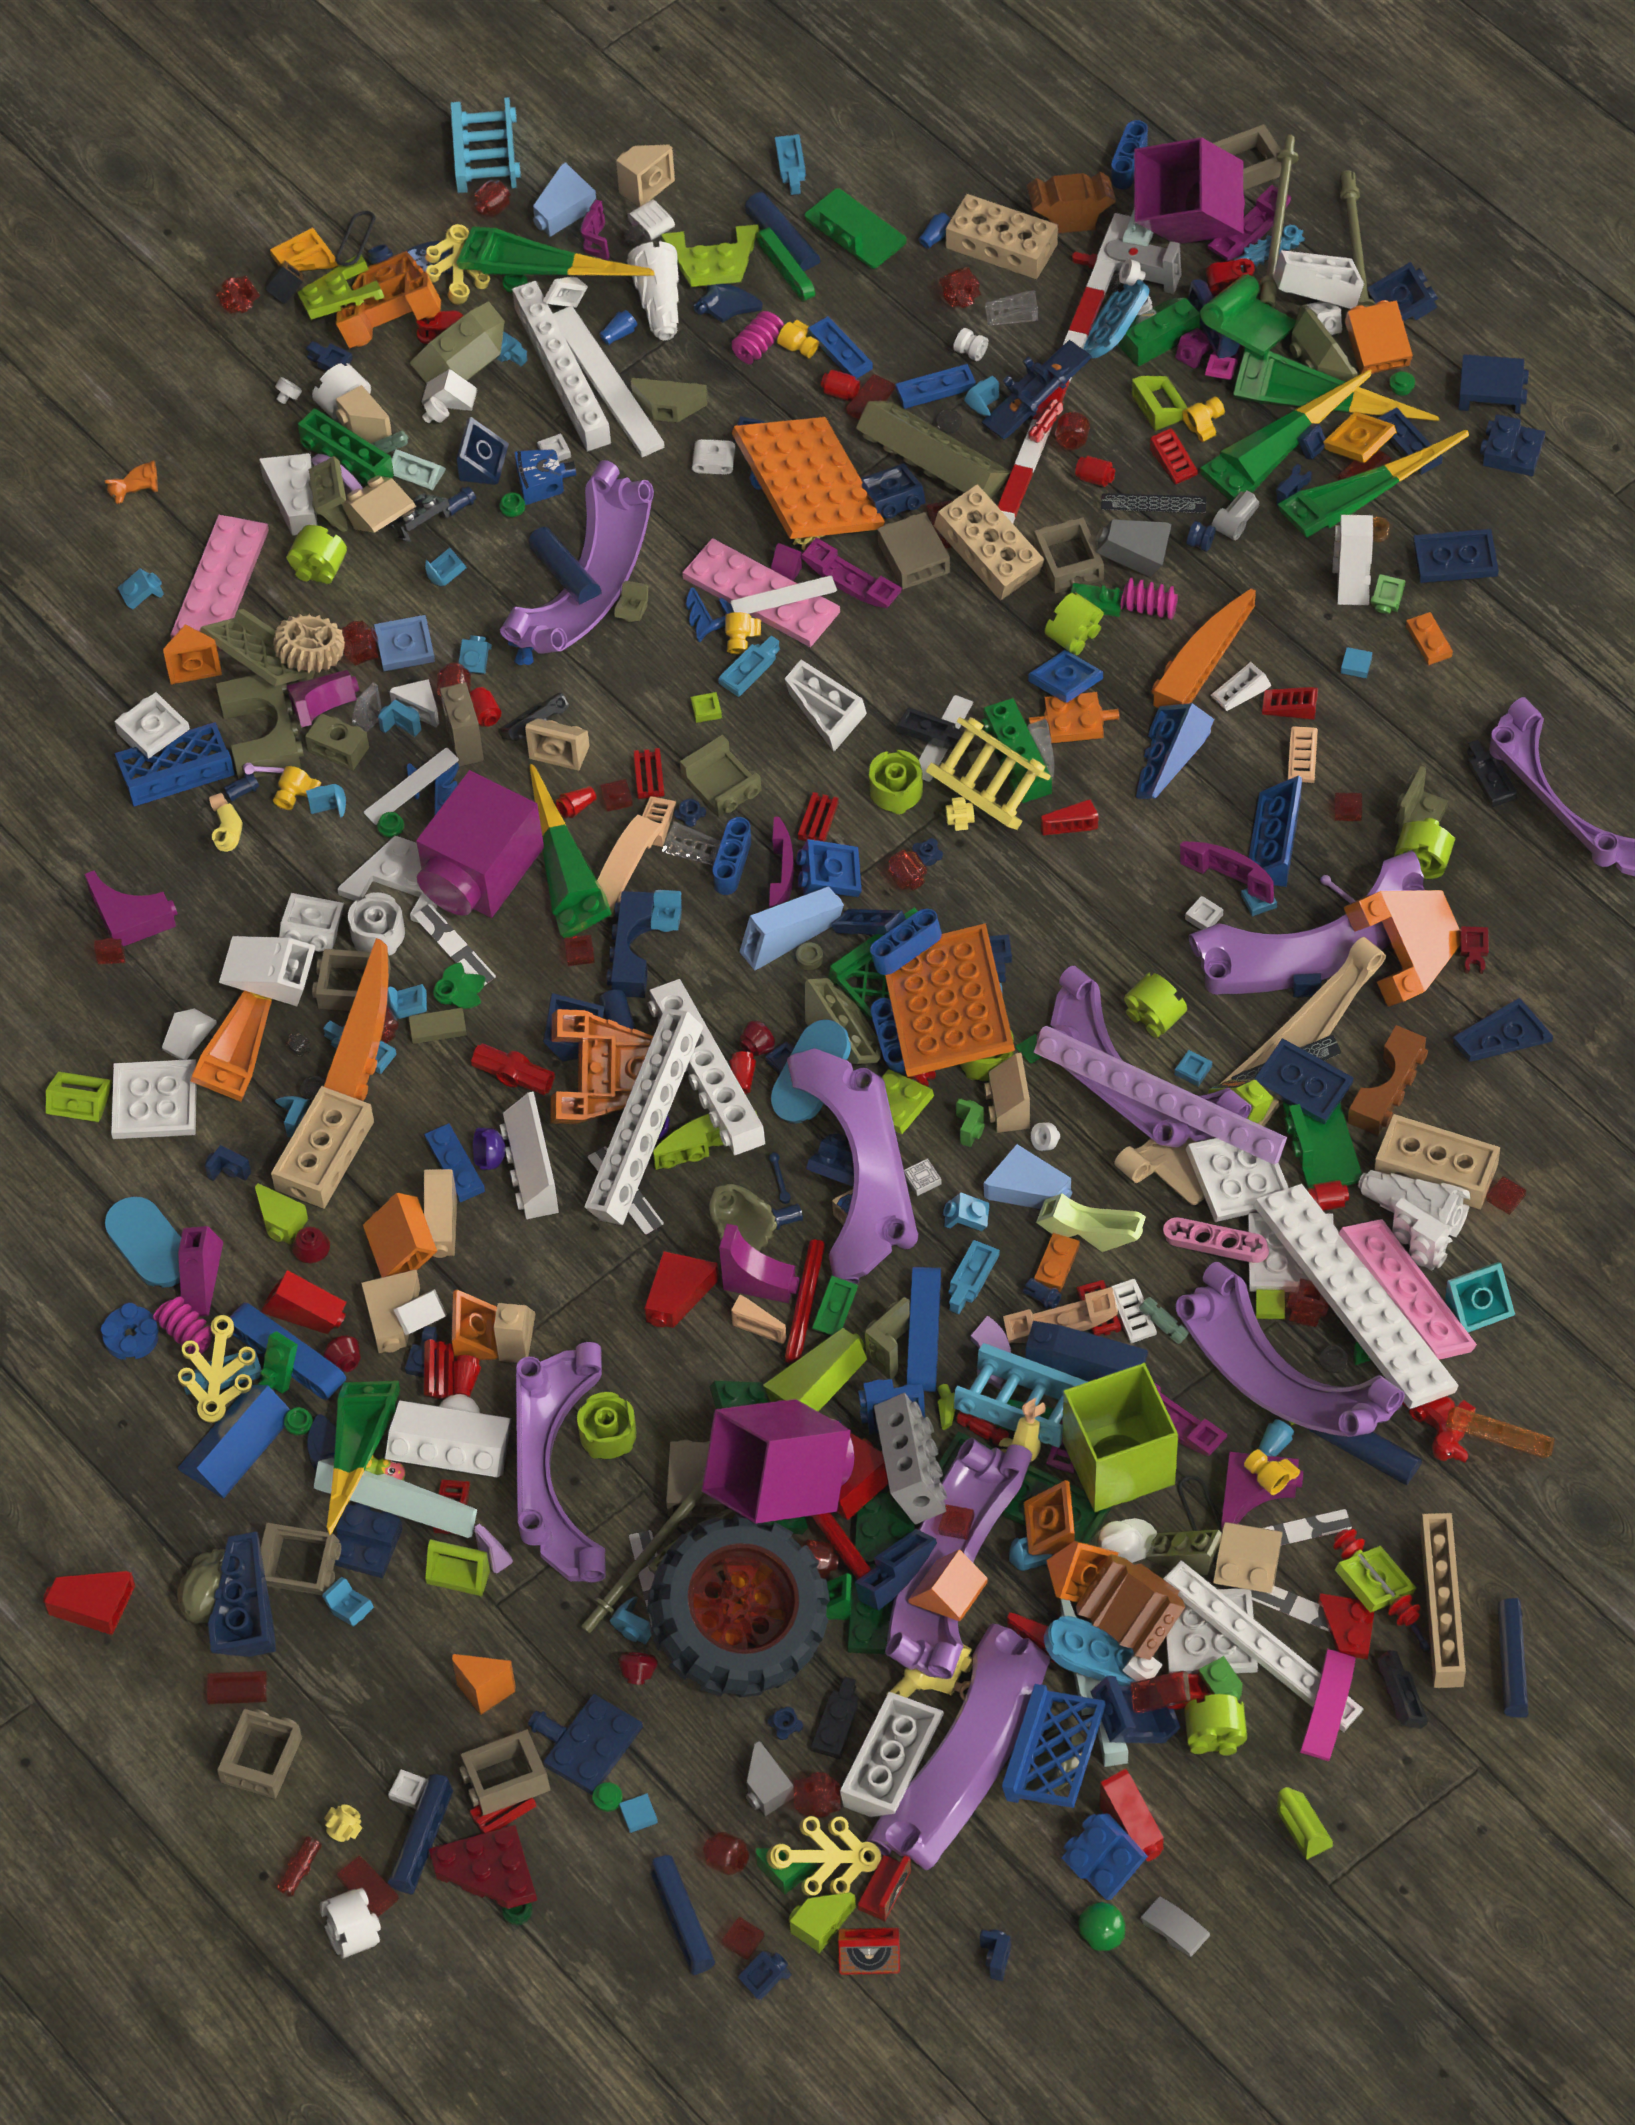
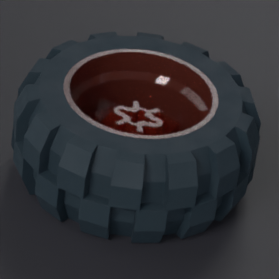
M735 1514L733 1518L723 1520L717 1516L697 1524L696 1528L687 1534H682L667 1550L654 1573L652 1586L648 1592L647 1613L651 1615L652 1628L650 1632L658 1651H664L671 1661L668 1666L684 1681L688 1677L701 1685L700 1690L722 1696L723 1693L737 1694L739 1698L759 1696L763 1691L774 1687L778 1689L793 1679L814 1656V1652L823 1640L829 1620L826 1617L827 1604L830 1602L827 1581L820 1577L817 1570L819 1562L807 1545L801 1547L791 1538L792 1531L776 1522L772 1526L765 1523H754L741 1514ZM720 1565L723 1567L726 1579L723 1583L713 1570V1568ZM757 1570H759L767 1578L756 1587V1584H751ZM731 1577H742L745 1581V1587H736L731 1582ZM705 1588H715L719 1593V1597L716 1599L707 1597ZM762 1593L766 1595L769 1601L768 1605L763 1606L757 1603L755 1594ZM743 1598L745 1601L742 1608L732 1615L731 1612L734 1609L735 1603ZM694 1600L701 1601L708 1608H694ZM783 1610L782 1620L765 1615L766 1611ZM705 1615L713 1617L716 1626L712 1628L706 1627L702 1623V1617ZM752 1623H762L766 1628V1633H756L752 1628ZM717 1630L722 1633L718 1642L710 1637ZM727 1633L736 1634L739 1638V1644L730 1645L726 1641L725 1635ZM746 1636L753 1640L757 1647L749 1649Z

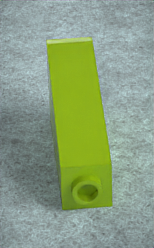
M844 1328L836 1332L763 1385L770 1402L797 1399L819 1412L867 1360L863 1350L865 1344L861 1337L856 1333L848 1332Z

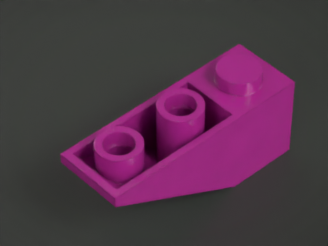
M208 1226L183 1228L178 1252L181 1297L184 1299V1304H189L192 1307L191 1312L196 1311L199 1317L209 1316L223 1247V1241Z

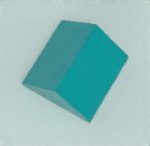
M1500 1262L1447 1281L1445 1302L1467 1332L1515 1315Z

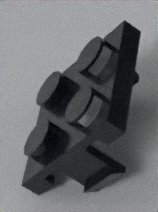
M426 494L418 495L412 500L416 507L387 525L389 528L395 527L399 535L398 539L410 542L411 539L407 531H411L436 514H439L442 518L449 517V509L446 508L450 504L447 498Z

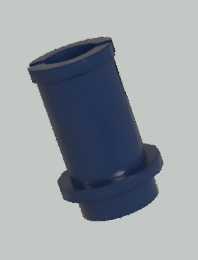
M461 487L459 493L448 499L450 506L446 509H449L450 516H453L468 504L470 506L474 504L473 501L476 500V496L470 487Z
M245 773L243 778L225 786L224 790L230 801L233 802L250 791L256 792V788L260 786L253 773L249 775Z
M798 1203L778 1210L772 1208V1213L776 1217V1230H779L780 1226L803 1221L802 1211Z
M1031 1278L1025 1286L1029 1287V1289L1024 1288L1023 1293L1043 1303L1044 1308L1053 1309L1059 1304L1061 1294L1058 1293L1057 1288L1051 1289L1034 1278Z
M535 1711L528 1722L531 1731L534 1733L538 1731L557 1744L567 1731V1728L547 1717L545 1711Z

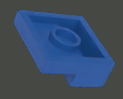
M808 839L803 848L798 850L796 863L797 865H802V871L798 877V886L803 888L804 895L828 886L835 894L853 897L860 895L862 889L858 847Z
M892 1379L874 1380L863 1383L864 1390L858 1391L862 1424L867 1423L869 1434L879 1433L874 1405L903 1393L912 1402H917L922 1416L925 1418L922 1384L893 1388Z
M1093 1814L1082 1824V1827L1085 1829L1079 1837H1072L1065 1844L1064 1849L1067 1852L1063 1855L1062 1859L1080 1879H1087L1106 1900H1111L1148 1856L1110 1814H1098L1097 1816Z

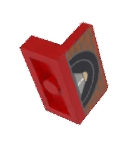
M883 1855L858 1904V1910L886 1921L911 1873V1858L905 1855L902 1861L899 1862Z
M899 1928L839 1929L840 1974L899 1973Z

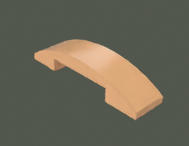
M637 815L620 836L597 880L607 897L611 910L610 917L612 918L615 914L616 902L621 901V892L626 887L645 849L651 848L662 827L661 824Z
M1110 1287L1085 1294L1086 1300L1035 1314L1032 1313L1031 1309L1003 1316L1009 1343H1027L1033 1321L1062 1325L1079 1331H1085L1106 1322L1118 1314L1113 1288Z

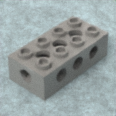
M905 1393L874 1405L891 1495L914 1524L946 1512L944 1500L947 1499V1493L940 1482V1477L943 1476V1473L935 1457L938 1455V1449L931 1438L934 1429L930 1419L922 1416L917 1402H912Z

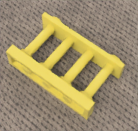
M959 717L956 722L964 726L966 730L946 762H942L941 765L931 762L926 772L1007 827L1017 830L1022 820L1015 816L1017 813L1016 808L1036 776L1049 780L1051 775L1043 771L1046 766L1033 758L1031 761H1028L983 731L984 725L972 717L969 720ZM976 734L987 743L967 775L959 779L954 775L956 771L954 767ZM995 748L1006 754L1007 757L986 791L983 790L980 793L974 789L976 785L974 782ZM1018 762L1027 768L1028 771L1008 803L1003 804L1001 807L995 803L997 799L995 795L1015 763Z

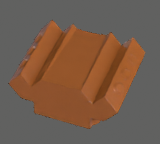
M1098 172L1092 178L1084 173L1052 176L1046 182L1036 178L1027 185L1032 209L1047 217L1048 222L1057 224L1058 234L1096 230L1098 215L1116 202L1110 177L1102 172Z
M1110 1554L1077 1603L1076 1610L1078 1615L1090 1618L1093 1626L1104 1630L1115 1638L1119 1645L1133 1649L1135 1656L1151 1660L1186 1607L1183 1599L1178 1596L1180 1591L1141 1563L1134 1565L1126 1558Z

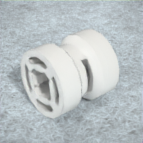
M963 328L959 332L954 342V350L960 354L966 353L969 358L975 361H979L983 357L988 346V339L982 335L976 336L973 334V331L967 328Z

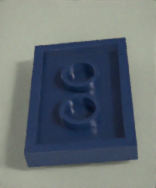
M1491 529L1414 535L1413 544L1420 583L1498 577L1499 569Z
M1282 1038L1254 1080L1270 1095L1290 1106L1300 1104L1302 1113L1325 1125L1353 1084L1354 1078Z
M593 1694L544 1760V1767L593 1795L595 1788L603 1783L639 1734L643 1724L638 1719Z

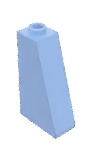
M828 886L753 914L749 917L740 953L750 966L757 970L832 927L831 924L841 916L844 904L840 897L835 895Z

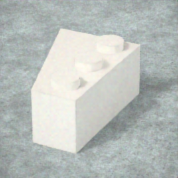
M1283 250L1280 251L1273 275L1278 289L1284 292L1295 293L1350 309L1357 306L1364 285L1353 260L1350 258Z
M310 453L259 459L263 479L267 483L274 501L278 504L291 534L298 535L306 525H317V514L312 506L313 494L309 487V469L312 468Z
M1341 515V524L1335 526L1333 573H1338V605H1369L1373 515Z
M800 660L785 678L791 697L829 747L835 752L866 715L863 699L803 660Z

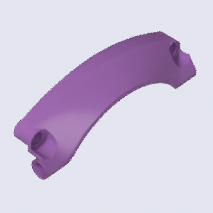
M603 460L599 462L585 488L587 523L585 542L579 563L600 586L602 594L579 605L564 588L557 597L543 606L534 609L513 607L500 629V633L505 639L513 642L520 648L533 647L540 654L563 651L587 634L606 615L622 593V584L624 581H628L643 543L651 502L654 496L653 487L649 481L631 482L628 477L616 479L619 475L618 467L610 461Z
M1409 851L1385 860L1380 875L1368 895L1379 891H1425L1423 887L1424 877L1416 854L1413 851ZM1347 914L1322 927L1292 934L1254 933L1225 924H1215L1189 934V942L1194 954L1197 957L1201 956V967L1205 973V988L1208 992L1217 995L1268 992L1292 988L1294 974L1321 973V979L1323 980L1332 977L1339 971L1347 960L1350 949L1360 938L1366 937L1380 950L1391 944L1382 921L1354 932Z
M1214 1262L1206 1269L1203 1281L1208 1285L1207 1287L1196 1288L1194 1294L1182 1295L1176 1302L1178 1316L1217 1369L1248 1398L1285 1420L1316 1431L1352 1437L1373 1432L1377 1423L1388 1421L1404 1401V1392L1380 1375L1360 1385L1340 1387L1317 1382L1296 1371L1275 1351L1267 1340L1254 1314L1244 1280L1220 1262Z
M969 1438L961 1446L957 1457L944 1477L942 1485L947 1493V1499L944 1500L946 1512L922 1521L918 1529L936 1538L937 1544L919 1572L895 1597L890 1617L885 1652L889 1657L909 1670L916 1668L928 1677L941 1679L953 1677L964 1646L959 1635L958 1621L909 1604L908 1599L937 1559L960 1549L972 1563L974 1562L981 1545L994 1523L1022 1486L1032 1458V1453L1027 1448L1020 1445H1010L1005 1454L997 1447L990 1450L974 1438Z
M998 1624L989 1625L973 1653L972 1679L964 1703L953 1725L926 1765L910 1782L895 1814L880 1816L866 1842L875 1844L882 1855H889L892 1850L900 1856L907 1855L924 1870L930 1869L937 1863L941 1854L978 1807L1014 1749L1034 1684L1042 1685L1047 1666L1050 1663L1051 1657L1029 1638L1023 1639L1010 1628L1002 1627Z

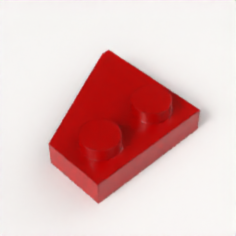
M1320 1593L1319 1605L1325 1613L1326 1624L1329 1632L1334 1637V1645L1337 1652L1355 1658L1368 1659L1375 1611L1370 1613L1359 1599Z

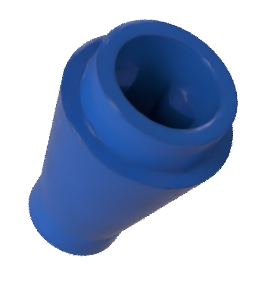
M942 212L934 215L923 234L918 238L919 242L929 249L932 245L945 238L946 228L951 218Z
M624 310L622 313L618 312L599 335L607 345H610L614 341L633 333L634 328L637 327V322L627 310Z

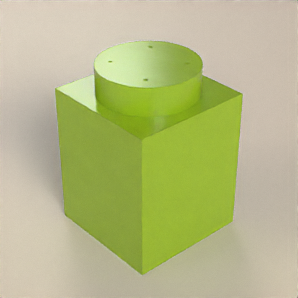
M1145 1363L1063 1390L1062 1442L1094 1512L1120 1503L1129 1502L1140 1496L1175 1485L1178 1433Z

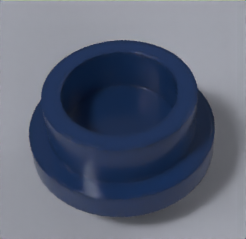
M386 244L378 245L369 250L370 256L368 259L370 263H379L389 259L393 252Z

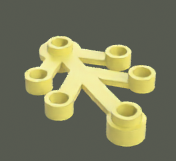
M459 224L449 228L446 232V239L435 246H429L425 253V259L428 262L437 263L428 266L426 269L431 282H437L441 273L453 266V283L450 285L448 298L455 305H461L466 302L469 295V288L463 283V269H459L456 263L469 235V230ZM453 247V254L438 262L441 253ZM465 269L474 278V285L477 288L486 289L490 282L488 274H483L481 270Z
M226 1315L215 1317L211 1323V1331L213 1336H215L211 1366L200 1354L199 1346L195 1341L189 1340L182 1345L183 1356L190 1359L209 1382L208 1394L195 1381V1373L190 1368L181 1369L178 1373V1380L199 1402L197 1406L198 1415L203 1421L208 1423H215L221 1420L226 1412L225 1405L241 1393H246L252 1388L250 1376L241 1374L236 1377L235 1385L219 1395L220 1385L244 1366L252 1365L256 1359L255 1351L251 1347H243L239 1351L238 1357L223 1367L226 1340L234 1332L233 1321ZM220 1322H226L228 1327L225 1330H220L217 1328V1325ZM188 1346H194L196 1351L193 1354H188L185 1352V1349ZM249 1352L252 1354V1358L244 1360L242 1354ZM189 1373L192 1375V1379L187 1382L181 1379L182 1375ZM242 1379L249 1382V1385L245 1388L238 1385V1382ZM208 1404H215L217 1409L214 1412H209L206 1410Z
M810 1816L800 1822V1830L804 1835L810 1836L822 1850H791L785 1844H778L771 1847L767 1852V1862L774 1869L786 1868L791 1863H823L810 1878L805 1879L801 1884L802 1892L807 1896L818 1894L821 1891L822 1883L840 1863L852 1864L841 1877L831 1881L830 1891L833 1895L848 1893L850 1884L861 1872L875 1870L881 1861V1853L878 1847L871 1842L861 1843L848 1829V1822L843 1817L831 1819L828 1823V1830L832 1835L839 1836L851 1851H841L820 1829L818 1819ZM807 1821H811L813 1823V1831L807 1830ZM836 1821H839L842 1825L840 1832L834 1827ZM779 1851H783L786 1854L785 1861L779 1859ZM865 1851L871 1855L870 1862L865 1861L863 1857ZM809 1881L815 1884L814 1892L808 1889ZM838 1881L844 1885L842 1892L836 1889Z

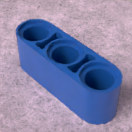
M1134 120L1125 127L1111 165V183L1115 188L1127 189L1134 182V149L1147 147L1148 127L1143 121Z
M742 817L732 818L727 823L713 866L714 888L722 895L732 894L738 888L751 847L750 823Z
M922 909L871 945V956L875 969L879 974L889 975L894 973L940 940L942 932L936 912L932 909Z
M880 998L872 1004L871 1015L883 1057L890 1070L907 1076L891 1000Z

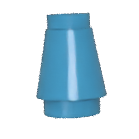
M1275 1419L1273 1423L1268 1424L1258 1449L1266 1456L1276 1457L1293 1440L1291 1436L1294 1430L1283 1421Z

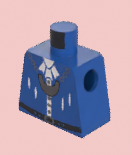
M553 449L514 452L525 505L562 494L564 492L562 478L576 476L574 461L559 463L557 453Z

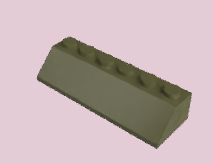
M868 401L856 429L864 433L863 437L875 443L877 441L884 445V450L892 454L898 453L902 455L904 462L912 466L918 465L924 468L923 472L932 478L939 477L945 481L944 485L952 490L957 491L959 489L965 493L978 484L991 499L1008 481L1011 475V471L892 401Z

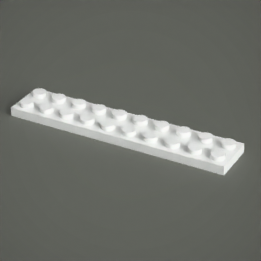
M1302 1184L1256 1199L1254 1208L1384 1377L1404 1392V1403L1409 1409L1456 1393L1459 1385L1379 1282L1341 1238L1337 1228Z

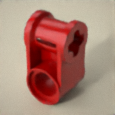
M1240 258L1238 260L1222 263L1216 262L1206 268V276L1212 294L1214 296L1218 295L1242 275L1248 274L1253 276L1254 263L1250 259Z
M454 310L440 311L434 317L429 318V324H427L426 318L420 320L416 318V324L419 327L417 339L424 344H429L461 319L463 314Z

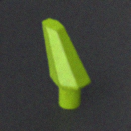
M942 1384L937 1388L941 1397L938 1404L943 1430L948 1429L952 1425L955 1413V1393H951L948 1384Z

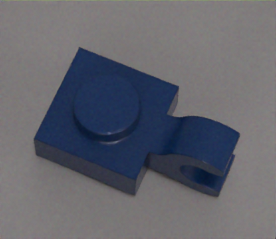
M311 341L306 348L310 352L307 358L312 362H317V366L325 371L341 363L347 366V363L350 364L352 361V353L331 343L326 349L318 343Z
M1301 465L1294 466L1292 475L1286 481H1281L1276 489V506L1299 492L1304 485H1307L1311 481L1312 472L1308 471L1305 475H1299Z
M1009 935L989 936L999 983L1006 982L1005 963H1012Z
M424 1327L421 1346L412 1344L405 1367L406 1374L424 1377L425 1341L433 1339L437 1342L438 1334H435V1327ZM434 1350V1367L436 1366V1350Z

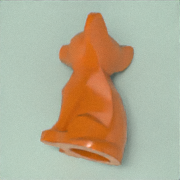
M155 461L135 467L124 479L105 480V484H108L107 491L110 496L114 497L116 504L123 502L127 492L136 493L146 488L152 489L153 492L158 491Z

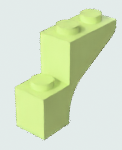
M1061 1193L1044 1200L1036 1223L1051 1234L1056 1233L1066 1237L1078 1234L1101 1252L1138 1240L1143 1232L1142 1226L1146 1217L1136 1211L1086 1207L1074 1202Z

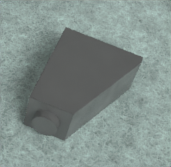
M1112 519L1106 527H1101L1097 533L1096 541H1098L1096 553L1151 577L1163 565L1171 524L1167 522Z

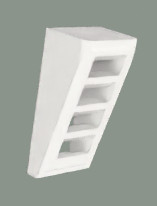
M577 277L555 279L543 301L546 304L573 306L576 308L588 286Z
M1250 662L1212 693L1211 697L1228 711L1265 691L1271 684L1266 675ZM1228 695L1230 698L1226 701L1223 697Z
M1132 1279L1111 1286L1116 1300L1117 1316L1130 1344L1157 1335L1154 1323L1150 1320L1151 1316L1149 1314L1146 1316L1139 1309L1144 1298L1136 1280ZM1136 1303L1135 1306L1124 1309V1306ZM1139 1313L1141 1314V1316H1138V1317H1135V1318H1132V1319H1129V1320H1128V1318H1127V1317H1130V1316H1133V1315H1136V1314H1139ZM1142 1323L1146 1324V1326L1136 1330L1131 1328Z

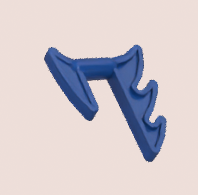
M692 587L687 596L686 608L689 610L692 607L689 619L690 626H694L698 620L696 627L697 641L701 642L710 632L725 627V616L712 620L697 591ZM720 598V606L725 615L734 613L732 605L725 599Z
M457 762L436 778L435 815L458 786L457 781L451 783L459 769V763ZM411 763L407 765L408 777L418 770ZM420 791L414 795L416 799H419Z

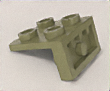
M333 456L309 469V487L313 494L312 506L315 512L325 517L333 527L336 526L340 531L345 532L348 530L345 510L341 503L346 501L340 461Z
M1420 766L1417 774L1412 773L1408 781L1407 788L1409 789L1407 793H1402L1399 797L1397 808L1400 810L1395 820V823L1398 824V836H1400L1403 824L1407 822L1424 821L1425 818H1433L1440 823L1448 807L1449 800L1424 792L1426 767Z
M906 1297L902 1298L898 1303H892L886 1310V1313L879 1320H873L865 1330L867 1361L888 1379H892L898 1374V1345L896 1340L910 1327L909 1300Z

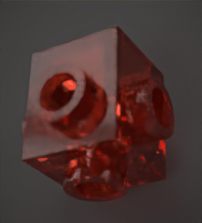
M969 267L958 268L939 279L943 288V297L951 306L968 307L975 303L974 298L981 295L979 281L971 273Z
M246 275L238 278L229 277L221 284L222 289L216 293L220 299L221 306L226 311H229L230 314L239 311L242 314L248 311L253 306L252 302L260 296Z
M361 620L350 622L346 627L340 629L345 641L343 654L355 666L379 657L376 647L378 637L373 627L370 628Z
M1300 1278L1295 1292L1290 1291L1286 1308L1290 1309L1289 1321L1317 1327L1320 1317H1326L1329 1306L1312 1281Z
M815 1772L810 1777L795 1780V1809L806 1817L813 1816L816 1818H824L829 1813L840 1811V1784L824 1772Z

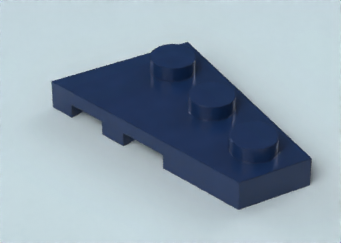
M1518 998L1454 1036L1453 1044L1469 1062L1549 1043L1552 1042L1553 1035L1527 1005Z

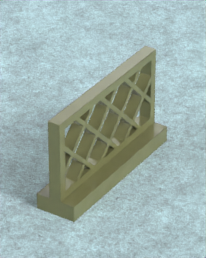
M245 609L237 610L235 617L232 619L201 626L200 628L201 633L215 639L216 646L273 686L296 680L300 682L310 680L315 675V670L310 671V673L307 670L298 672L297 668L289 669L287 663H281L280 658L276 657L273 646L275 630Z

